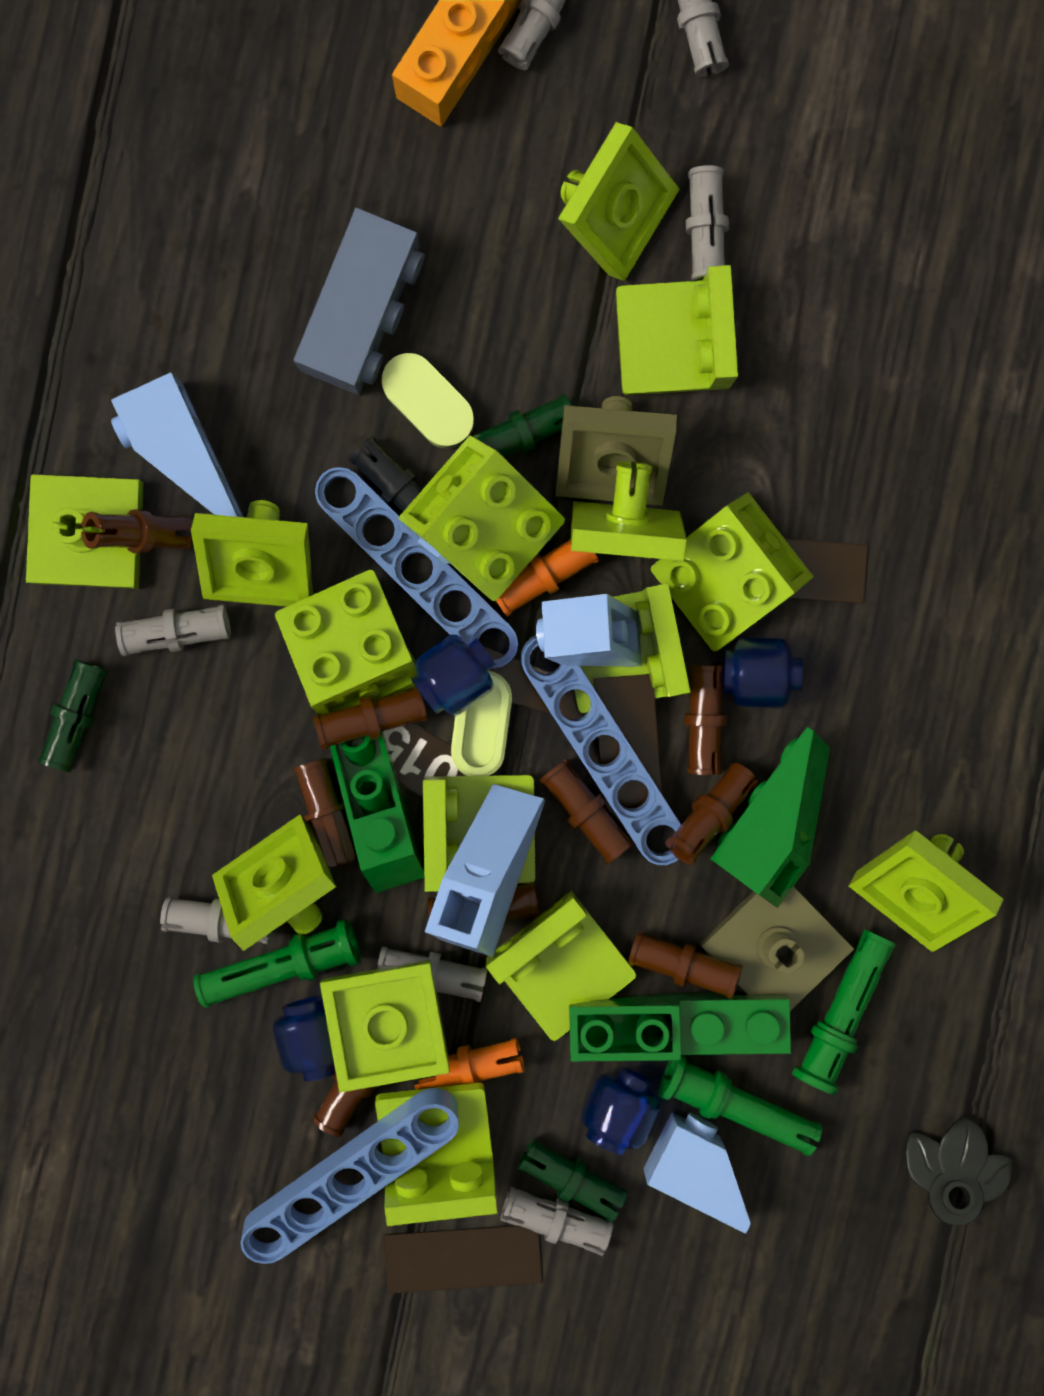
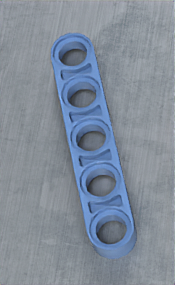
M336 467L327 470L320 476L316 483L315 495L321 508L478 663L495 669L504 667L512 661L518 648L517 635L512 627L448 564L442 563L417 543L420 537L406 527L398 519L399 515L356 473L347 468ZM339 478L350 480L356 489L353 502L343 508L331 506L326 499L328 485L333 480ZM375 516L387 517L393 522L395 529L391 541L382 546L371 545L364 536L365 524ZM411 554H424L432 561V575L424 583L413 584L408 582L403 576V562ZM452 591H460L466 594L472 605L471 612L467 618L459 622L445 619L440 610L441 600ZM493 628L505 632L510 642L507 654L497 660H490L482 656L478 647L479 638L482 633Z
M537 635L531 637L521 651V663L532 685L641 854L649 862L656 865H669L676 862L678 859L669 850L663 853L650 850L646 844V837L655 826L667 825L676 832L681 824L581 667L560 664L552 673L541 674L536 672L531 667L530 655L532 650L538 646ZM572 689L584 691L590 698L588 713L579 719H569L559 709L561 697ZM600 735L612 736L619 744L617 757L607 764L596 763L589 756L591 741ZM630 780L643 782L648 789L646 801L637 808H626L618 801L620 787Z
M438 1088L425 1089L417 1093L252 1210L245 1218L240 1242L241 1249L246 1257L262 1264L281 1260L447 1144L456 1135L459 1128L458 1103L454 1096L446 1090ZM438 1108L445 1111L449 1118L441 1125L430 1126L421 1122L419 1115L427 1109ZM393 1138L403 1142L406 1149L398 1155L388 1156L379 1152L376 1146L380 1141ZM351 1168L362 1173L364 1178L355 1185H345L338 1182L334 1175L342 1169ZM311 1198L318 1201L322 1208L316 1213L304 1214L297 1211L293 1204L299 1199ZM268 1227L278 1231L281 1237L274 1242L264 1243L255 1239L252 1233L256 1229Z

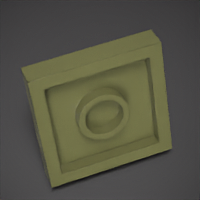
M621 396L606 398L602 403V408L564 405L555 496L614 501L617 474L616 463L629 461L632 467L630 489L634 487L636 462L651 465L652 473L649 479L647 504L663 505L676 436L677 415L633 411L632 402Z
M794 886L778 908L753 891L699 943L710 956L736 965H743L738 985L748 995H788L790 1011L854 950Z

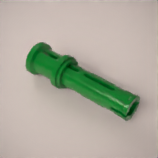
M344 918L338 920L334 928L310 936L296 934L289 940L288 946L203 974H196L193 979L194 989L201 1006L208 1008L212 1004L254 992L298 976L301 980L311 981L318 978L319 972L346 963L351 967L360 965L361 954L354 930L348 919Z
M863 930L857 949L841 980L830 1009L827 1011L823 1022L818 1020L817 1024L812 1026L810 1032L814 1036L801 1066H794L791 1073L793 1076L823 1092L836 1096L839 1090L836 1084L837 1078L848 1054L855 1053L858 1048L856 1044L858 1039L854 1037L881 978L883 969L896 946L895 943L870 931Z
M681 1055V1060H671L668 1062L660 1080L658 1097L667 1101L673 1097L699 1109V1115L707 1119H716L720 1115L792 1147L806 1156L812 1155L817 1148L810 1143V1138L817 1142L820 1141L822 1134V1125L820 1123L812 1122L732 1086L731 1079L728 1078L727 1074L718 1070L712 1074L686 1062L685 1055Z

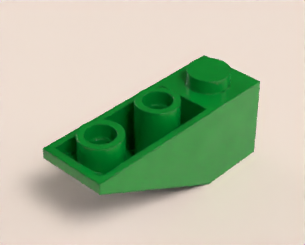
M806 727L800 737L793 739L786 746L779 766L768 781H764L756 787L749 799L748 808L736 824L731 825L726 832L722 833L717 843V850L710 858L777 908L810 865L830 747L809 727Z
M380 732L381 738L370 740L369 736L330 746L360 869L375 893L425 878L424 864L415 830L384 732Z

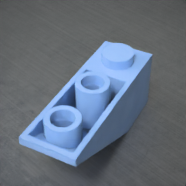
M496 784L492 785L442 879L425 929L426 933L442 941L491 957L494 956L545 799Z

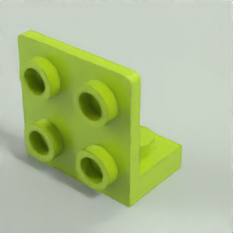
M731 265L709 266L702 281L619 286L616 289L621 384L624 395L730 389L738 377Z
M469 436L398 517L406 527L432 546L492 601H496L565 521L564 517L502 455L472 436Z
M749 492L725 506L687 537L684 561L660 559L651 567V572L661 584L668 583L671 598L713 651L721 649L796 593L814 577Z
M367 570L282 608L275 613L276 620L309 703L318 715L360 704L359 698L370 696L372 701L401 693L425 682L417 662L404 641L378 577L373 570Z
M668 583L647 587L643 591L613 597L637 612L642 666H580L593 688L594 679L649 674L655 698L691 693ZM574 689L578 711L587 713L590 708L589 696L584 691Z
M531 775L426 776L424 778L425 892L439 891L442 879L492 785L496 784L534 796V779ZM535 833L518 883L535 881Z
M569 891L541 913L540 917H536L495 950L493 957L487 956L486 968L499 985L503 981L507 983L547 1036L553 1041L558 1040L570 1030V1004L610 999L636 978L634 969L628 964L627 960L572 891Z
M471 1083L435 1087L446 1090L457 1101L459 1128L456 1135L447 1144L385 1186L384 1209L387 1226L497 1214L495 1169L484 1084ZM425 1089L378 1094L375 1101L378 1121ZM438 1108L427 1109L419 1115L420 1121L430 1126L441 1125L449 1118L445 1111ZM390 1138L381 1141L384 1155H398L406 1149L405 1144L397 1139Z

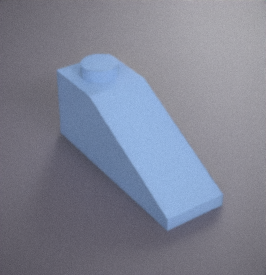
M170 372L111 399L118 416L111 419V422L124 448L127 449L132 446L134 451L214 515L244 517L183 383Z

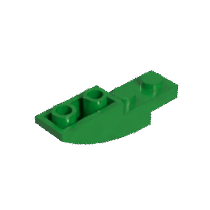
M713 991L621 997L569 1005L571 1062L681 1060V1055L791 1054L790 1001L788 995H734L733 999H729L727 996Z

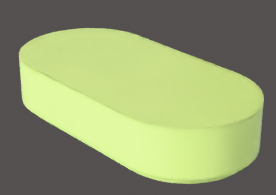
M404 353L395 356L387 363L382 374V387L388 400L433 445L445 449L462 445L465 438L471 435L474 427L473 411L464 397L420 355Z
M475 672L463 681L459 689L451 756L457 769L467 776H489L498 770L504 760L512 693L507 681L495 672Z

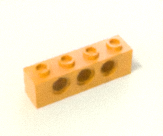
M439 0L392 73L396 98L442 127L518 9L521 0Z

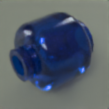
M451 634L416 660L415 668L418 675L412 678V681L436 714L445 710L448 714L457 716L492 691L493 679L488 670L494 667L496 663L477 638L468 644L461 636Z
M741 638L736 643L734 651L726 650L724 693H733L735 703L741 707L783 708L790 700L791 690L802 691L803 658H792L791 646L785 639Z
M322 996L304 998L284 1005L282 1007L283 1014L273 1024V1034L282 1068L291 1073H302L304 1081L320 1080L335 1074Z
M624 1067L619 1075L613 1073L599 1075L581 1111L582 1123L588 1129L586 1137L601 1148L620 1155H624L627 1149L642 1147L660 1111L659 1099L648 1090L652 1083L651 1080L634 1070Z

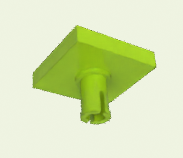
M616 122L586 173L580 170H573L568 174L569 180L578 183V186L563 182L561 198L566 206L558 219L609 276L625 281L680 189L634 128Z
M621 461L616 463L617 474L613 505L573 501L571 551L684 561L687 538L680 511L646 508L649 479L652 473L651 465L636 462L634 487L630 489L631 462Z
M31 475L26 583L139 589L140 554H134L127 548L99 547L90 549L86 547L83 543L81 532H102V529L83 527L81 524L84 516L89 512L126 515L130 510H143L144 482L139 479Z
M265 500L251 502L247 518L195 513L191 533L203 599L287 607L312 596L313 583L308 523L279 521V507Z
M301 814L212 875L230 937L243 951L286 921L298 934L303 935L313 931L322 920V913L314 902L336 887L313 829Z
M916 830L857 870L849 884L852 890L931 952L936 951L996 916L1004 900L958 864L964 855V848L960 843L955 844L950 854H948L954 841L952 837L938 834L929 841Z
M431 960L321 980L320 987L339 1093L450 1072Z

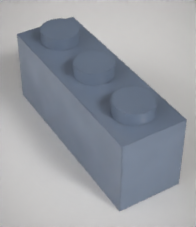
M355 208L293 360L301 372L359 396L365 383L373 385L384 357L383 354L378 352L385 332L391 335L394 334L404 310V304L398 302L405 283L413 285L423 265L425 254L419 252L420 244L417 232Z

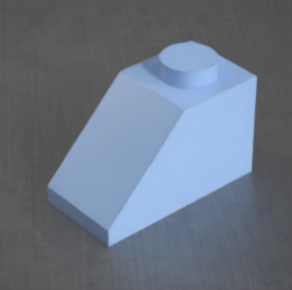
M608 594L542 602L543 618L537 621L536 635L539 648L542 652H545V658L561 665L642 666L640 630L637 612Z
M671 1112L643 1168L647 1185L746 1234L751 1223L727 1151L720 1136L716 1134L717 1126L694 1113H689L685 1119Z

